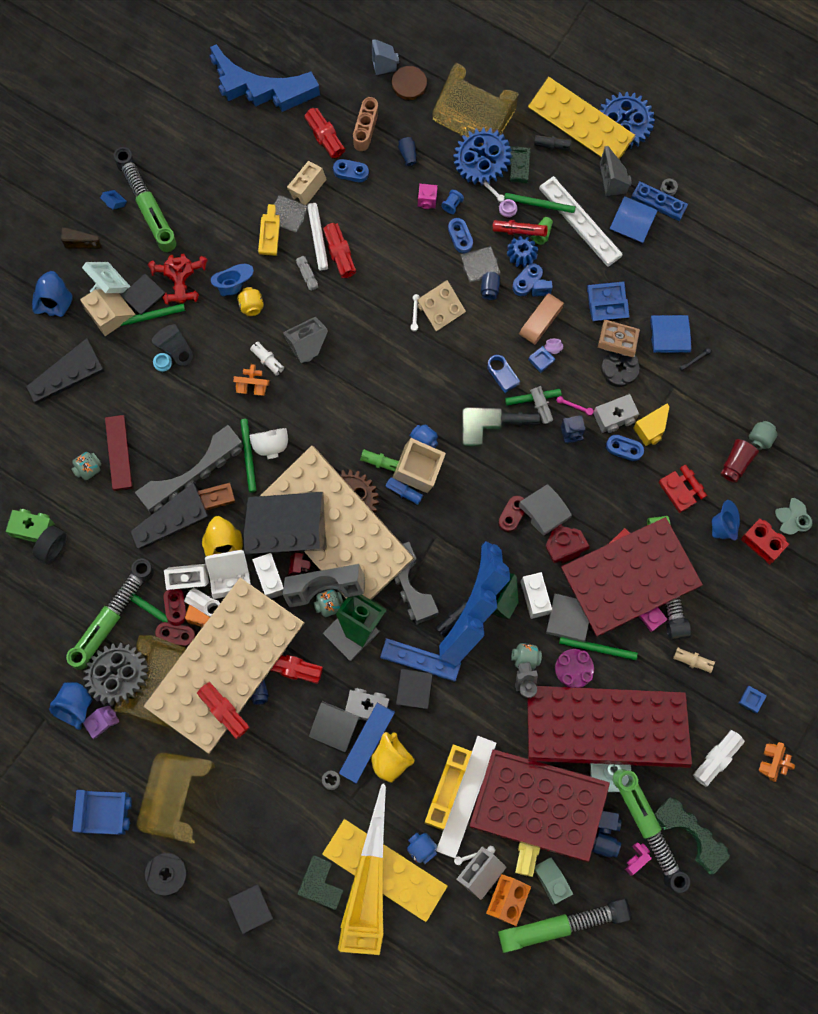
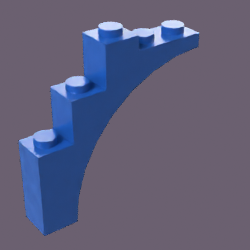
M217 44L210 47L211 55L209 56L213 65H217V72L220 76L218 88L222 96L225 95L228 101L246 94L248 100L252 101L256 107L272 99L275 106H279L283 112L320 95L319 84L312 72L288 78L258 76L233 64L222 53Z
M486 541L481 546L480 568L472 593L456 624L439 645L440 658L454 666H457L484 637L483 623L497 609L496 595L510 581L509 568L503 563L502 550L495 544H490Z

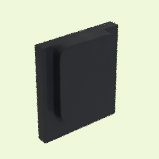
M144 274L123 292L121 297L137 313L142 315L165 295V292Z
M401 669L396 705L428 709L432 673Z
M258 884L228 899L242 934L273 919Z

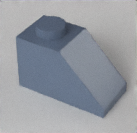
M376 39L372 40V61L376 75L395 72L397 64H399L398 53H394L393 46Z

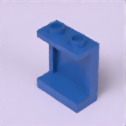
M77 790L72 832L125 835L130 825V819L127 818V810L131 809L132 799L129 797V793Z

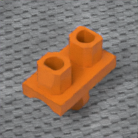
M251 364L250 369H243V374L249 375V378L234 376L233 382H236V393L247 394L248 384H255L254 395L264 396L266 388L270 384V380L255 379V376H262V371L256 370V365Z
M780 742L777 745L766 744L764 755L773 757V762L770 764L762 761L759 772L769 777L770 781L773 782L777 780L780 767H782L780 773L782 775H786L788 769L794 770L795 765L790 763L791 755L786 754L783 760L786 747Z

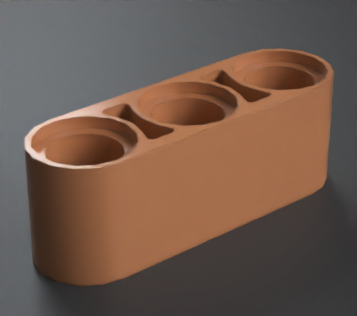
M365 98L361 105L353 133V145L358 151H365L370 145L378 117V102L375 98Z
M548 293L524 324L519 335L535 345L557 317L564 303Z

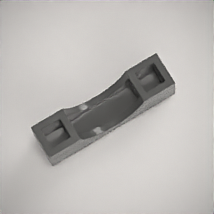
M406 542L402 545L415 559L394 578L396 585L400 584L402 589L400 592L401 598L404 603H408L410 608L407 610L410 620H415L417 625L437 617L439 612L431 594L419 593L409 583L408 574L416 564V557L410 542Z
M360 564L285 577L283 596L289 607L308 604L313 596L326 589H337L345 597L364 594L365 575Z

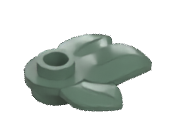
M792 498L789 508L775 510L777 519L783 523L780 531L785 534L792 535L797 531L805 532L812 526V519L806 514V506L798 499ZM799 520L804 521L805 525H800Z

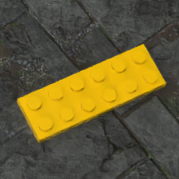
M548 77L528 106L529 109L600 157H602L604 147L609 146L617 158L620 159L636 137L635 134L550 77Z
M344 819L322 855L355 876L367 833ZM383 844V894L426 922L448 886Z

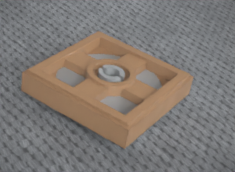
M604 320L598 348L634 357L640 329Z

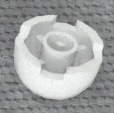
M282 428L251 434L250 441L253 449L259 455H267V459L279 457L278 453L284 451L288 444L287 429Z

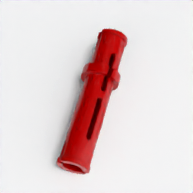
M495 220L493 222L494 232H505L509 235L524 234L546 237L548 232L547 225L516 223L514 220L509 222ZM506 226L517 227V229L506 228ZM523 228L535 229V231L523 230Z

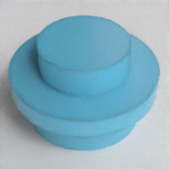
M160 353L155 356L153 365L156 370L164 372L171 368L172 359L168 354Z

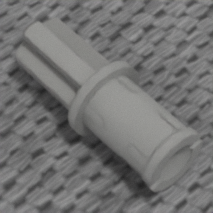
M539 386L531 389L530 392L536 405L534 407L538 409L542 423L552 422L553 417L547 404L549 401H546L542 387Z

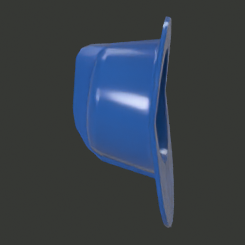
M249 264L235 265L213 275L211 284L218 288L221 296L235 295L240 292L243 282L253 275V267Z
M731 500L724 501L721 512L712 518V536L714 538H731L735 541L738 537L740 516L736 505Z

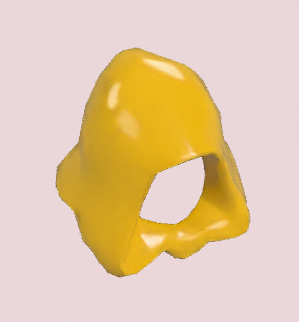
M215 516L209 522L202 539V546L206 557L221 554L215 549L224 545H232L228 552L242 550L243 538L241 531L235 529L232 523L224 518Z
M385 732L376 751L371 755L375 774L380 779L388 782H393L407 767L414 763L413 757L399 742L395 732L391 735Z

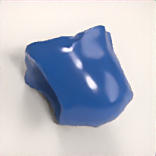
M49 271L38 279L32 300V308L35 314L46 312L49 316L57 315L62 317L69 308L73 298L72 293L68 291L63 280L56 272ZM41 297L51 298L57 303V306L54 308L46 307L42 303Z
M65 682L55 699L50 703L49 710L56 718L81 730V723L85 722L87 708L93 699L83 685L77 682Z

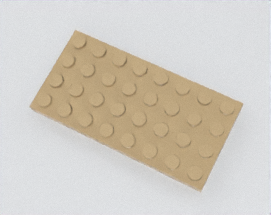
M311 446L260 496L323 492L326 550L304 552L321 571L360 564L365 575L364 594L362 595L372 600L415 558L314 446Z
M239 578L143 707L210 754L227 731V728L209 711L210 708L198 696V690L210 681L218 692L229 700L239 714L302 628L304 622L242 578Z

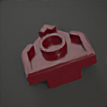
M561 524L552 530L546 543V549L554 563L559 561L565 563L579 557L581 552L589 549V545L581 530L567 528Z

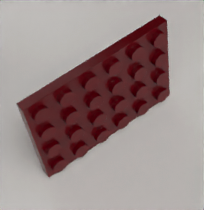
M666 517L561 567L596 637L703 585Z
M493 749L471 819L470 828L589 863L610 782L537 761H528L526 758Z

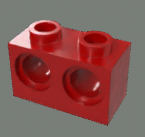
M761 519L741 538L745 544L769 565L789 545L782 534L776 533L767 521H762ZM755 530L760 531L762 537L756 536ZM770 543L775 544L777 546V550L771 549Z

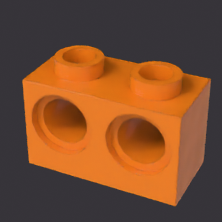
M501 874L486 914L517 926L531 886Z

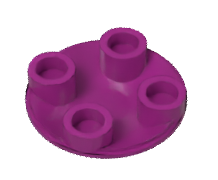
M570 649L558 657L555 671L558 679L565 686L581 688L592 680L594 664L586 651Z

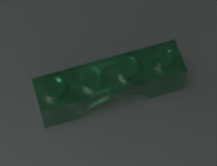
M667 798L653 812L659 825L664 830L678 827L690 832L697 843L695 860L710 875L715 874L730 857L727 853V847L721 842L717 843L712 838L713 834L707 828L700 827L697 824V818L690 812L687 814L682 809L683 805L676 798Z

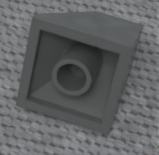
M605 146L600 161L606 196L627 194L629 186H631V176L627 174V169L610 147Z
M313 317L283 332V335L296 358L303 363L311 361L313 357L318 355L328 330L316 317Z

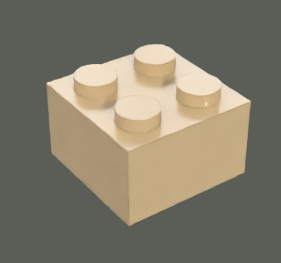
M410 438L404 447L393 478L428 493L434 486L446 453Z

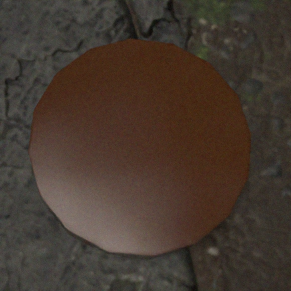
M414 66L402 67L392 77V88L399 98L414 100L420 95L422 96L426 90L427 78L419 68Z

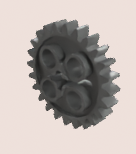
M114 643L111 645V649L104 646L103 653L97 650L98 656L91 657L93 663H86L90 669L84 670V673L87 675L83 678L87 683L85 687L89 690L88 693L91 697L94 696V699L97 702L100 700L103 705L107 701L110 706H113L115 701L119 706L122 700L129 703L128 697L131 696L135 699V692L142 693L139 687L146 686L143 679L149 678L147 673H145L149 671L146 659L136 647L132 649L129 644L125 648L122 643L119 644L118 648H116ZM119 659H122L120 663L115 664ZM129 673H133L132 676L127 677ZM117 685L115 689L110 690L112 686Z

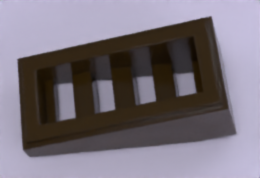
M62 228L61 240L65 248H102L98 236Z

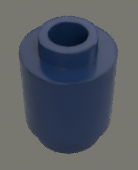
M488 271L482 275L481 294L483 299L495 300L499 294L500 276L496 272Z
M598 832L592 852L609 858H617L621 842L617 841V838Z

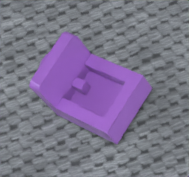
M106 706L93 712L85 719L83 724L94 739L110 726L119 723V719L115 711L110 706Z

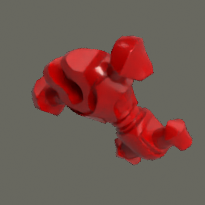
M181 254V257L174 258V255H170L164 265H156L154 261L148 263L152 276L155 275V272L164 273V276L175 282L173 287L175 294L167 295L165 293L163 296L166 305H168V302L173 301L184 303L187 300L198 301L199 294L196 290L186 293L187 286L184 281L196 269L203 268V271H206V263L208 261L206 257L200 256V261L192 263L191 260L186 258L185 254Z

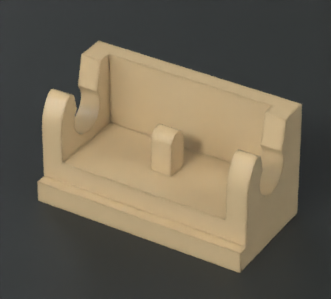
M308 161L287 186L293 199L298 197L301 204L306 206L326 181L323 169Z

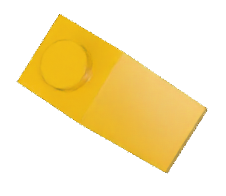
M668 404L635 423L633 429L645 446L650 443L654 445L662 439L661 436L665 431L669 411Z

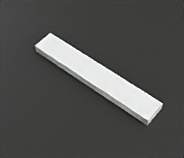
M554 176L540 185L539 189L549 201L576 206L575 214L564 211L559 212L607 267L622 257L623 254Z
M477 736L450 815L440 838L437 852L456 858L480 791L492 750L495 749V742Z

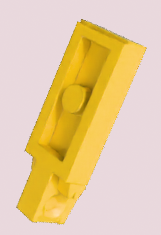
M268 204L267 214H263V217H261L258 250L260 255L277 256L280 218L279 215H276L275 205Z

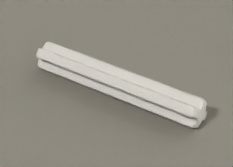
M316 203L308 204V212L318 269L320 271L327 270L328 262L318 207Z

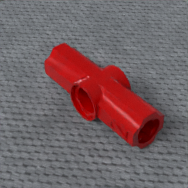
M311 108L304 116L312 128L317 142L324 146L332 159L341 157L345 152V148L337 138L334 127L325 120L318 108Z
M330 223L323 228L329 244L328 248L331 258L336 262L341 278L352 277L356 273V269L351 259L348 243L344 240L338 223Z
M281 655L270 671L280 673V675L290 679H302L318 684L323 667L304 662L302 659L286 655L285 657Z
M210 681L198 690V696L210 708L209 711L221 724H224L236 739L241 737L250 728L242 717L238 715L235 707L226 697H223Z

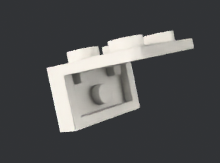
M243 550L205 557L213 599L226 597L239 578H242L251 585Z

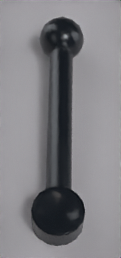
M706 348L699 356L679 368L681 372L705 355H710L711 349Z

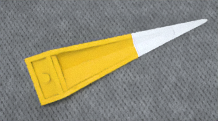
M384 784L381 785L341 923L342 929L338 945L340 952L380 955L383 938V834L386 791Z

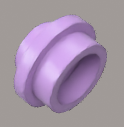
M506 199L501 202L499 212L504 217H512L517 212V205L513 200Z
M549 339L546 341L545 349L550 354H557L563 349V344L560 339Z

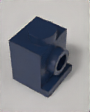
M582 415L563 419L561 429L565 443L583 440L585 426Z
M603 811L598 827L599 832L603 834H611V831L620 832L621 819H618L619 814Z

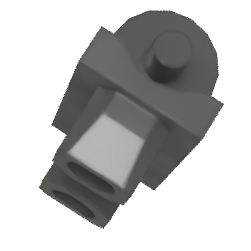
M530 662L518 664L519 671H517L515 683L516 691H520L521 695L525 698H532L537 693V670L532 671Z

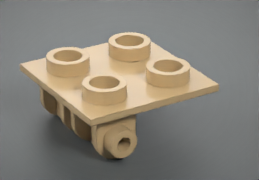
M448 280L417 299L419 302L418 308L425 312L435 331L466 312Z

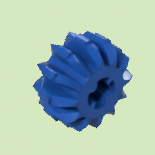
M521 236L518 240L514 238L512 244L508 245L507 257H511L510 263L516 262V267L522 264L525 268L526 264H533V260L537 259L538 248L535 246L534 241L529 242V237H526L525 240Z

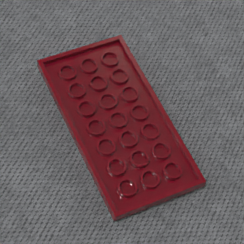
M537 686L536 695L532 698H527L528 761L691 768L692 758L686 692Z

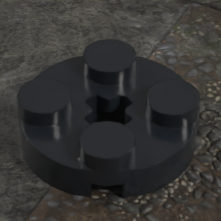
M611 351L603 360L601 366L602 375H604L610 385L625 387L631 382L633 383L638 376V358L635 355L630 357ZM622 365L625 370L618 372V368L615 366Z
M162 853L156 856L147 864L145 869V880L154 893L167 896L177 893L184 886L187 879L185 863L178 856L171 853ZM169 868V872L172 875L167 880H163L164 877L161 875V871Z

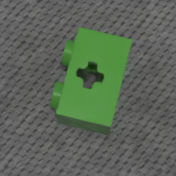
M19 509V511L12 510L6 533L10 537L36 542L43 531L49 526L54 525V523L49 518L50 516L38 513V515H33L25 509Z

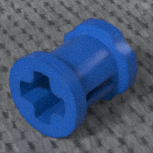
M451 190L449 197L446 201L442 202L441 207L447 213L454 214L456 207L459 203L463 202L464 197L460 192Z

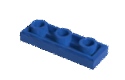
M640 181L631 199L654 208L678 221L681 220L688 206L687 203Z

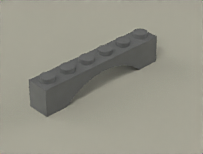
M227 425L213 435L205 456L190 471L173 479L150 481L137 490L135 494L152 515L193 482L196 484L201 478H207L212 470L216 467H222L231 456L235 457L240 454L243 448L242 441L230 426Z

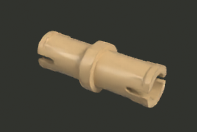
M679 647L673 658L690 665L691 668L696 667L709 673L712 672L715 661L698 656L699 654L696 652L693 654Z

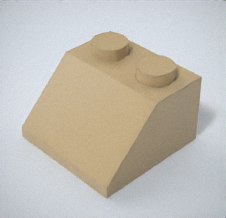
M96 289L80 299L84 309L104 336L120 327L123 322L135 315L119 293H105L102 289Z

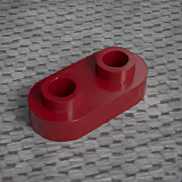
M513 496L508 501L498 522L502 531L512 532L517 528L525 512L520 507H515L514 503H520L524 499L523 497ZM509 518L512 520V523L507 524L505 520Z
M180 589L167 590L164 593L167 621L173 626H179L186 620L183 592Z
M167 622L159 624L155 631L156 637L160 642L188 647L195 638L192 628L183 625L173 626ZM166 630L170 631V634L167 637L163 636V633ZM184 634L189 635V638L187 640L182 639V636Z

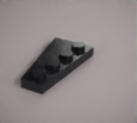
M86 338L26 387L35 404H38L104 372Z
M194 482L131 531L137 549L141 550L209 518L196 484Z

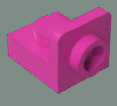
M420 184L418 207L424 209L436 207L438 185Z
M659 608L640 616L651 632L668 620Z
M637 842L632 846L640 856L637 857L635 855L627 862L629 866L625 870L630 876L634 875L652 859L649 856V849L644 844L640 845Z

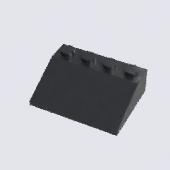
M323 492L248 497L244 527V554L259 555L326 550Z

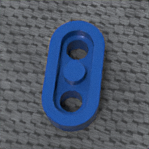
M340 159L333 165L334 175L340 179L364 182L369 176V169L363 163Z
M460 218L452 219L448 225V232L455 249L460 253H468L473 247V239L464 220Z
M537 264L527 265L514 280L513 292L518 296L527 295L532 290L533 282L541 280L542 268ZM535 270L537 273L533 274L530 271Z
M612 435L606 443L609 453L630 461H638L644 453V447L640 442L620 435ZM612 444H617L619 448H614ZM630 450H635L637 454H631Z

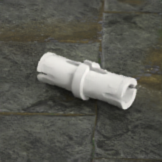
M260 342L255 343L257 346L253 344L250 350L261 360L263 365H266L275 375H279V372L281 373L284 370V366L274 358V354L268 352Z

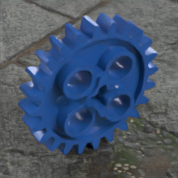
M619 92L618 98L612 95V101L606 99V105L601 104L600 112L609 118H615L618 124L635 134L636 137L629 145L630 149H632L633 143L639 146V140L645 142V136L650 137L649 131H653L652 124L655 121L652 118L654 117V112H650L651 105L646 106L647 100L641 101L642 96L635 98V93H633L630 97L628 92H626L625 96H622ZM629 107L630 110L625 111L622 108ZM635 119H640V120H642V122H641V123H636V122H634V120H635Z
M484 127L481 132L476 128L475 134L469 131L468 138L463 135L464 142L458 141L460 148H455L458 154H454L456 160L454 164L457 167L458 173H461V177H466L467 182L473 180L474 185L478 181L483 185L486 180L490 184V179L492 178L494 181H497V175L503 177L502 170L508 171L505 165H511L509 159L512 158L511 153H509L512 151L511 147L508 146L509 142L505 140L504 135L499 136L498 130L493 133L492 128L486 132ZM479 143H484L481 147H476ZM493 151H499L496 155H491ZM469 158H474L473 161L467 162ZM484 166H489L488 169L482 170Z

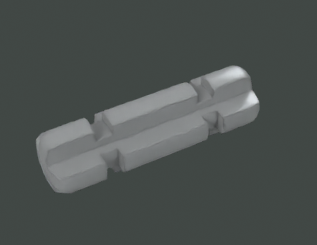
M304 256L297 258L296 263L305 282H307L309 290L317 289L318 283Z

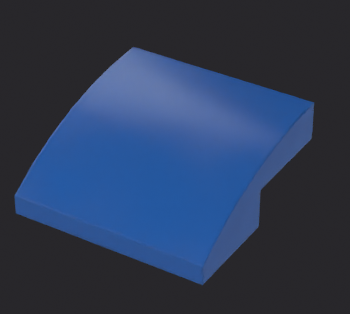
M624 196L610 230L643 243L658 210Z
M624 282L587 286L592 321L629 318L628 299H626Z
M688 315L651 316V340L654 353L691 352Z

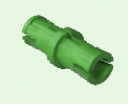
M365 449L360 461L376 465V468L382 467L394 472L399 463L397 460L385 457L382 453L379 455Z

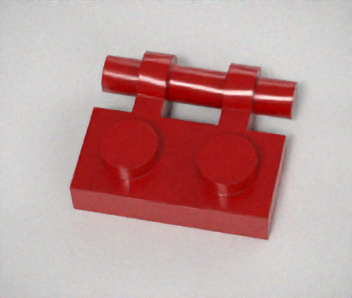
M687 465L680 468L684 475L679 477L677 472L674 471L658 482L679 513L696 504V500L693 497L696 494L701 500L707 497L704 491L705 488L702 484L698 483L694 477V472L689 470ZM687 480L693 488L690 491L684 484Z

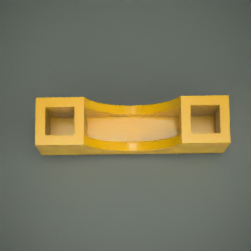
M453 744L424 824L444 830L472 751Z

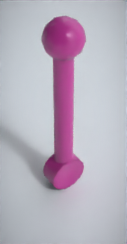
M562 396L556 399L557 403H564L581 410L587 416H591L594 412L592 408H583L564 400Z

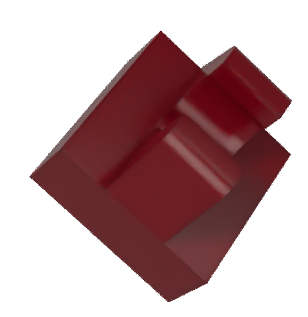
M294 553L290 556L288 575L295 576L300 574L301 571L307 572V570H310V561L302 560L303 554Z

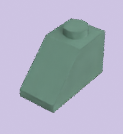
M552 858L535 866L534 870L552 904H556L573 895L565 877Z

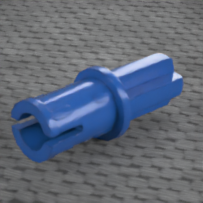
M390 478L386 483L387 488L401 495V498L404 497L416 505L420 503L423 494L418 493L410 488L409 485H405L394 478Z

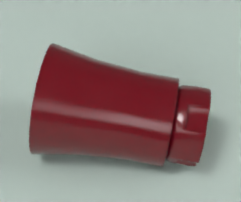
M736 439L732 451L723 466L724 469L721 472V476L732 483H737L752 460L759 454L758 449L744 440Z

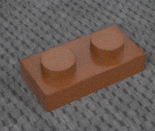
M230 483L199 491L206 510L235 503Z

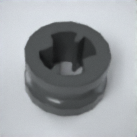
M666 179L662 182L660 191L674 196L678 184L673 179ZM668 185L671 186L670 191L666 189Z
M327 771L322 777V783L326 789L335 790L340 785V777L335 771ZM329 775L337 778V781H334L335 784L332 786L330 783L326 784L325 780H328L327 777Z

